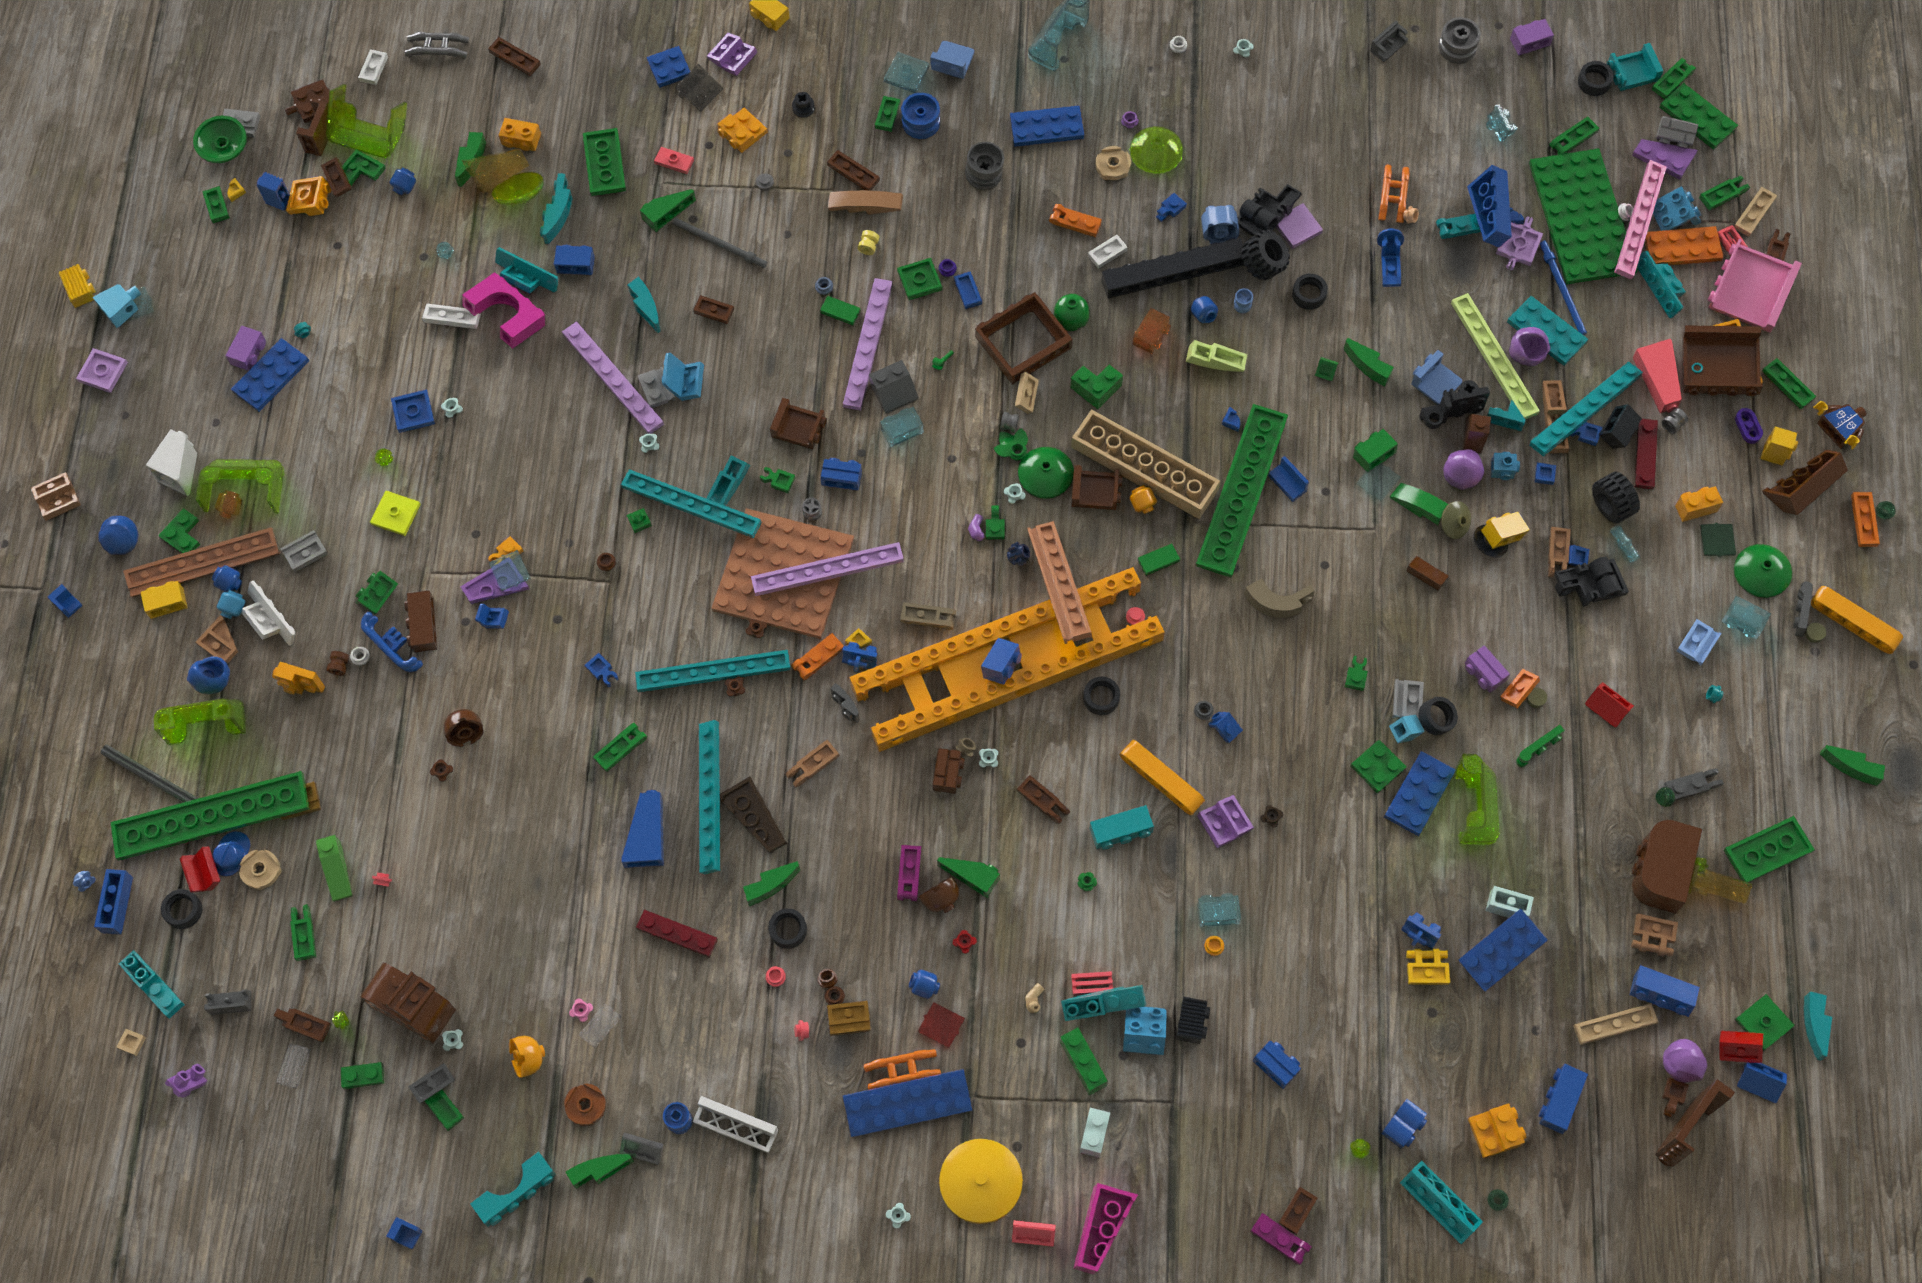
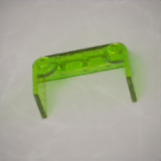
M345 84L330 90L326 130L328 140L331 143L354 150L357 149L360 152L380 158H387L392 155L405 129L407 103L403 102L391 109L390 119L387 122L386 128L356 119L357 110L355 106L345 102Z
M213 460L200 471L196 501L204 512H208L212 484L218 479H256L261 485H269L267 502L273 512L278 513L284 467L278 460Z

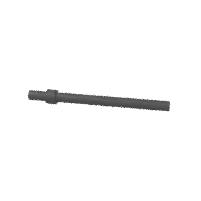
M674 218V225L744 258L750 264L755 263L763 268L767 266L768 262L757 257L755 253L746 252L678 218Z

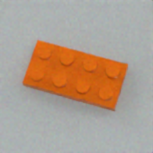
M1716 226L1647 232L1644 241L1646 251L1649 252L1656 264L1680 265L1717 262L1723 259Z

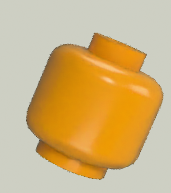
M1142 485L1131 491L1130 501L1136 512L1143 511L1144 514H1147L1154 510L1153 506L1156 505L1157 499L1150 487Z

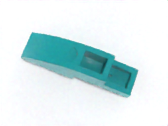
M558 173L557 180L554 181L555 195L552 196V204H546V210H543L542 213L544 225L540 227V236L543 237L545 244H549L560 232L571 209L573 198L570 189H567L568 182L566 175L563 173Z
M135 950L118 963L167 1018L170 1019L185 1005Z
M1143 985L1127 988L1118 987L1061 1001L1065 1021L1100 1016L1109 1012L1145 1007L1147 1005Z

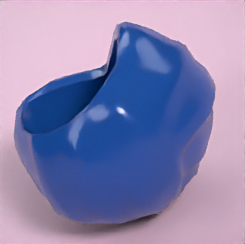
M125 516L109 517L103 522L98 534L101 546L111 555H123L131 552L137 545L139 537L135 523Z
M216 656L208 657L192 664L188 671L187 681L201 694H216L227 686L230 668L222 658Z

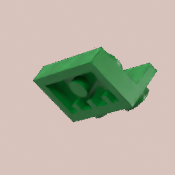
M379 571L377 574L373 572L366 581L369 583L365 589L361 588L355 596L358 598L355 603L361 604L373 614H377L398 585L396 581L382 571Z

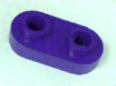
M1749 408L1740 409L1735 416V422L1743 439L1750 444L1758 443L1763 436V430L1755 413Z

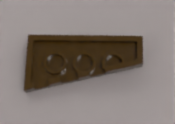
M750 776L720 793V801L769 853L787 844Z

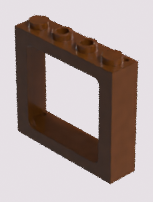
M1036 292L1024 296L1018 303L1009 305L1006 310L994 314L991 319L981 322L975 328V338L1012 385L1020 381L1022 373H1033L1072 349L1073 345L1071 336ZM1033 312L1056 342L1014 368H1011L989 340V336L1025 314Z

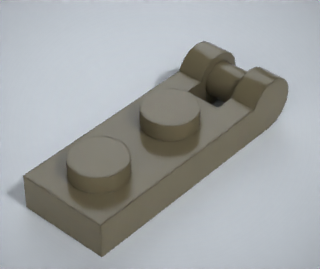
M903 602L900 621L901 623L953 630V618L956 616V610ZM940 615L945 616V620H940Z

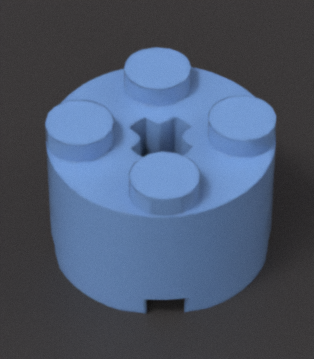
M1232 205L1208 206L1205 209L1206 211L1201 217L1205 241L1207 239L1212 244L1238 238L1240 232L1237 212Z

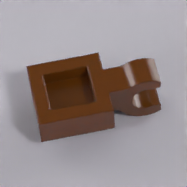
M1670 1077L1667 1079L1662 1098L1668 1100L1663 1115L1671 1118L1672 1114L1674 1115L1676 1112L1677 1104H1684L1689 1084L1679 1082Z

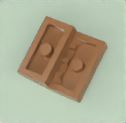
M66 472L31 488L45 521L81 505Z

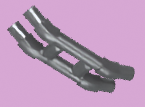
M417 32L407 36L408 42L425 41L424 47L416 46L405 50L407 57L423 54L458 56L462 58L467 56L466 51L448 47L449 40L468 44L469 37L462 36L461 34ZM432 40H442L441 48H431Z

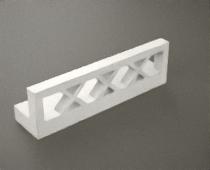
M703 1096L700 1097L698 1102L699 1108L693 1123L769 1153L778 1133L777 1126ZM704 1109L712 1112L713 1120L709 1122L699 1120ZM725 1118L731 1120L733 1127L726 1130L720 1128L718 1121ZM747 1126L752 1135L745 1138L740 1137L737 1129ZM763 1133L770 1136L766 1147L758 1144L756 1136Z

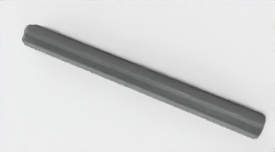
M104 745L101 749V754L180 801L187 802L198 799L196 796L109 745Z

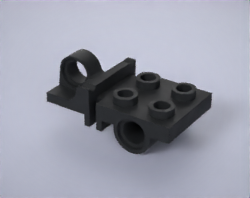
M1289 184L1283 188L1277 197L1263 188H1259V194L1256 192L1253 200L1247 199L1242 204L1239 211L1240 215L1237 217L1239 227L1252 236L1263 230H1270L1272 232L1285 217V213L1289 216L1294 203L1300 198L1302 193Z
M1466 380L1461 383L1458 393H1454L1453 388L1449 392L1444 390L1439 405L1421 409L1420 421L1424 420L1426 426L1430 429H1437L1441 424L1446 423L1448 417H1461L1467 413H1479L1484 410L1490 394L1488 386L1479 388L1474 381ZM1430 418H1434L1438 420V422H1432L1430 421Z
M1600 557L1593 560L1590 564L1586 565V563H1583L1581 566L1578 564L1574 568L1554 573L1558 581L1555 585L1558 596H1565L1576 590L1583 607L1588 606L1591 601L1594 603L1627 595L1629 592L1615 559L1608 560L1607 557Z

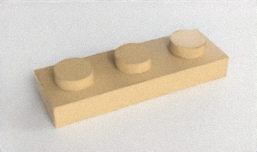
M1761 187L1736 222L1734 228L1750 237L1775 201L1777 195Z

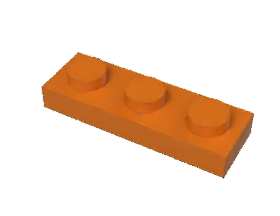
M1853 492L1851 500L1858 547H1878L1880 541L1872 492Z

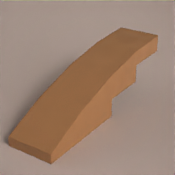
M867 190L830 192L828 209L830 211L847 209L849 213L866 211L868 215L901 211L903 195L902 193Z
M1561 380L1542 382L1546 428L1565 414L1567 410ZM1568 439L1563 440L1549 453H1568Z

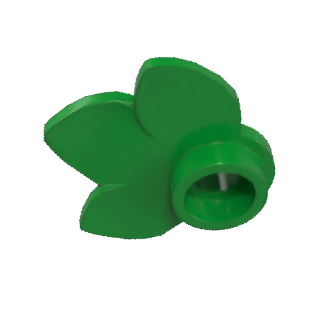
M1022 428L1014 436L1006 432H1000V445L994 447L996 454L1001 457H1010L1016 461L1022 460L1027 454L1025 446L1028 443V436ZM1015 451H1020L1021 453H1020V454H1015L1014 452H1015Z

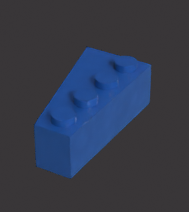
M1491 165L1470 183L1467 188L1483 241L1500 247L1512 237L1508 173L1504 169Z

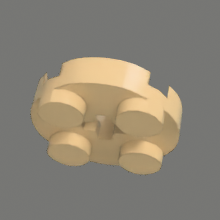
M1109 146L1102 149L1101 153L1096 157V170L1100 177L1104 180H1119L1128 176L1131 168L1129 153L1127 151L1125 153L1118 146ZM1111 161L1118 163L1115 166L1110 165Z
M253 850L246 854L240 863V878L247 886L257 890H263L271 886L281 874L279 860L268 850ZM258 865L260 867L264 865V871L262 873L256 874V867Z

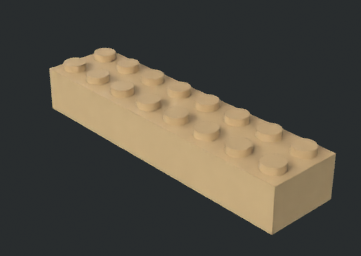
M1092 409L1072 437L1071 448L1114 472L1115 469H1119V475L1139 486L1145 485V487H1150L1155 495L1198 519L1201 518L1219 491L1220 480Z

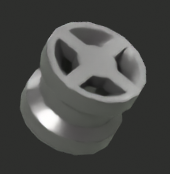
M1004 411L1000 429H1009L1015 433L1019 415H1010Z
M808 498L803 502L802 510L804 517L810 521L819 519L822 514L819 500Z

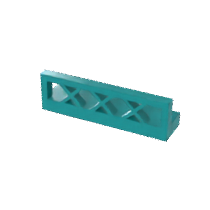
M1423 1161L1417 1164L1400 1182L1460 1244L1483 1223ZM1420 1169L1426 1175V1177H1424L1418 1170ZM1466 1217H1468L1475 1225L1473 1226V1225L1467 1220Z

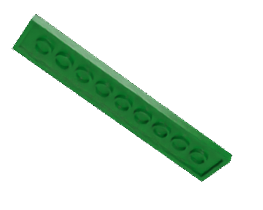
M1256 404L1252 405L1198 556L1196 567L1232 578L1287 422L1288 414Z
M302 771L110 822L115 859L118 861L309 810L304 773Z

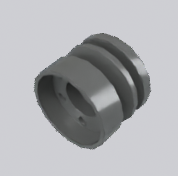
M978 142L969 149L965 176L970 185L977 189L987 190L997 186L1001 181L1005 158L999 146L991 142Z

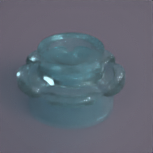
M441 242L437 245V256L440 258L448 259L454 253V248L448 242Z

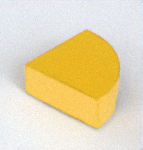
M236 178L229 183L227 195L231 202L246 193Z
M858 628L845 640V643L848 645L850 642H855L859 644V648L870 645L872 640Z

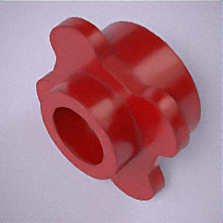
M967 930L960 931L957 938L953 939V945L959 947L964 954L969 953L971 946L977 943V939L972 937Z

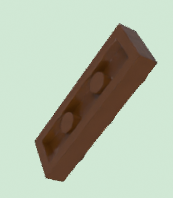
M500 37L488 48L489 53L530 77L541 65L540 60Z
M839 150L827 161L828 167L864 190L871 191L880 181L878 175Z

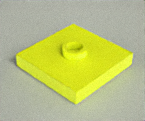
M386 490L370 523L373 526L406 536L421 504L419 501Z

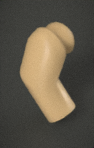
M1039 983L1025 996L1026 1008L1030 1013H1036L1040 1010L1038 997L1044 991V988Z

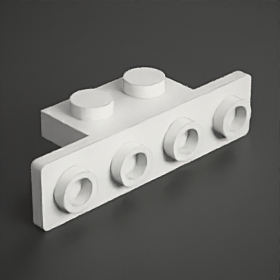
M251 581L248 594L255 603L242 608L241 613L262 640L279 633L289 646L293 645L295 638L293 627L288 625L282 613H279L274 607L273 602L265 596L262 588L254 581Z

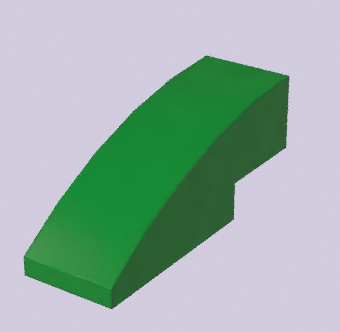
M469 132L467 147H459L455 179L459 187H462L469 180L482 159L486 146L483 132Z
M1347 338L1344 351L1350 360L1366 376L1385 387L1394 367L1379 360L1381 353Z
M1400 483L1390 496L1392 500L1418 517L1422 518L1424 516L1436 525H1439L1441 522L1443 511L1448 505L1434 495L1404 483Z
M1826 745L1820 752V755L1828 763L1854 779L1874 786H1878L1884 779L1885 765L1865 761V753Z
M798 861L760 873L762 881L743 886L749 907L772 897L790 883L800 872Z
M629 1154L602 1156L580 1163L565 1171L573 1186L578 1189L593 1178L599 1185L633 1163L634 1160Z

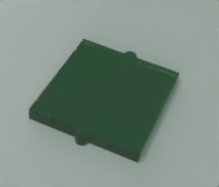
M1716 522L1715 524L1700 525L1704 556L1721 557L1736 555L1732 524H1718Z

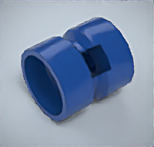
M673 1102L664 1109L663 1120L672 1133L684 1134L691 1128L693 1123L692 1116L683 1103Z

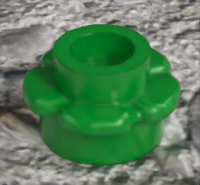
M1091 872L1081 873L1078 877L1079 881L1077 884L1084 891H1091L1097 885V879L1094 878V874Z

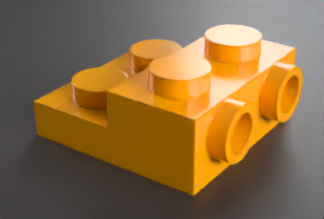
M745 107L735 115L729 114L717 123L718 134L723 139L726 138L732 148L738 149L741 153L768 133L767 128Z
M322 176L294 180L286 212L290 215L306 213L308 216L324 214V210L328 208V193L332 191L328 181Z
M283 662L279 663L272 674V677L277 679V684L282 686L286 693L292 695L295 693L302 695L304 689L311 693H315V691L323 693L325 688L316 672Z
M1509 1103L1468 1118L1483 1159L1520 1147L1525 1143V1130L1523 1127L1518 1126L1516 1121L1518 1113L1515 1107H1510Z

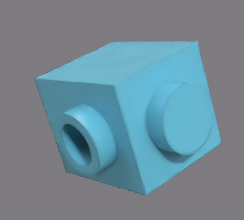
M1417 715L1401 717L1389 726L1397 743L1412 741L1425 732Z

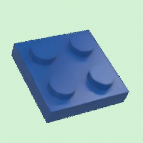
M679 46L647 57V62L659 88L692 77Z
M427 389L391 398L399 433L435 424Z

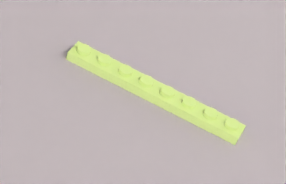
M1467 293L1451 301L1453 308L1510 402L1513 400L1525 420L1538 415L1540 410L1470 295Z

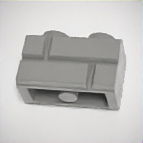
M1662 116L1656 138L1660 139V143L1670 144V142H1674L1679 147L1687 148L1693 145L1698 124Z

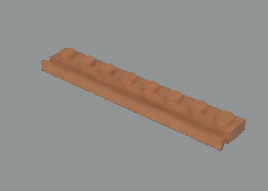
M1054 521L1037 525L1033 529L1027 528L1064 643L1066 644L1070 640L1074 642L1092 637L1091 629Z
M267 528L127 569L123 572L130 591V597L133 598L140 596L141 591H145L149 587L162 586L170 581H178L181 584L214 574L218 567L221 568L224 565L235 568L279 555L280 552L273 528Z

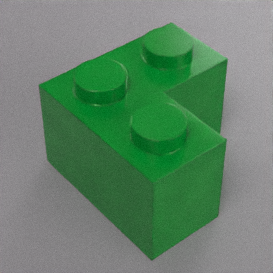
M1110 364L1098 376L1085 366H1082L1071 377L1070 388L1096 409H1099L1122 386L1123 375Z

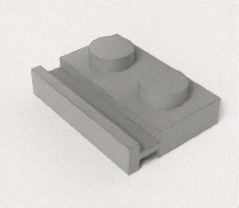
M224 109L223 115L237 119L243 125L247 137H255L254 133L257 130L260 119L259 112Z
M663 367L638 375L651 408L666 404L670 400H675L674 394L662 384Z
M314 530L280 548L294 572L328 554Z
M1395 679L1392 718L1417 715L1419 719V709L1423 704L1424 682L1399 681V679Z

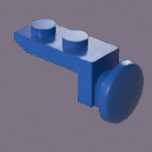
M1393 228L1381 231L1377 237V243L1382 248L1383 287L1401 286L1400 246L1404 242V236L1401 231Z

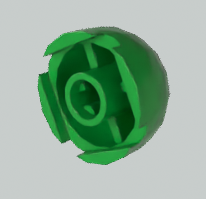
M1067 294L1056 302L1054 316L1066 331H1076L1077 328L1086 326L1089 321L1090 309L1083 297L1077 294Z

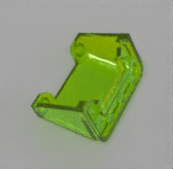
M1462 754L1455 768V779H1462L1466 783V788H1476L1477 811L1470 812L1466 817V828L1464 832L1459 833V844H1493L1497 841L1500 834L1496 774L1477 754Z

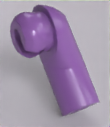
M975 514L968 527V531L973 539L982 541L985 534L981 532L979 527L983 521V517L979 514Z

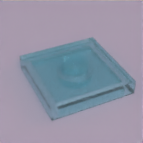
M897 52L884 77V82L916 93L930 67V63Z

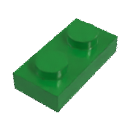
M883 96L875 122V129L892 132L901 104L900 99Z
M220 186L202 191L212 223L229 219L230 216Z
M382 1062L341 1067V1088L343 1089L384 1084Z

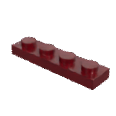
M645 909L636 926L637 930L709 958L718 941L717 937Z

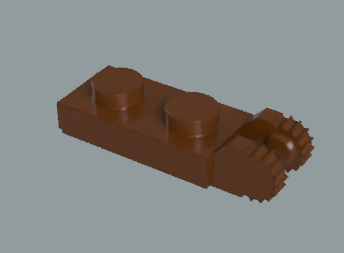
M1775 229L1766 255L1784 261L1791 233L1786 232L1783 241L1777 240L1780 230Z
M1031 775L1017 788L1018 793L1057 824H1060L1062 819L1052 811L1055 806L1065 815L1070 813V810L1059 801V798Z

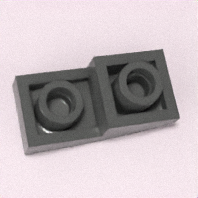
M835 683L830 688L832 699L841 704L842 715L850 721L853 719L858 723L860 720L859 713L854 702Z

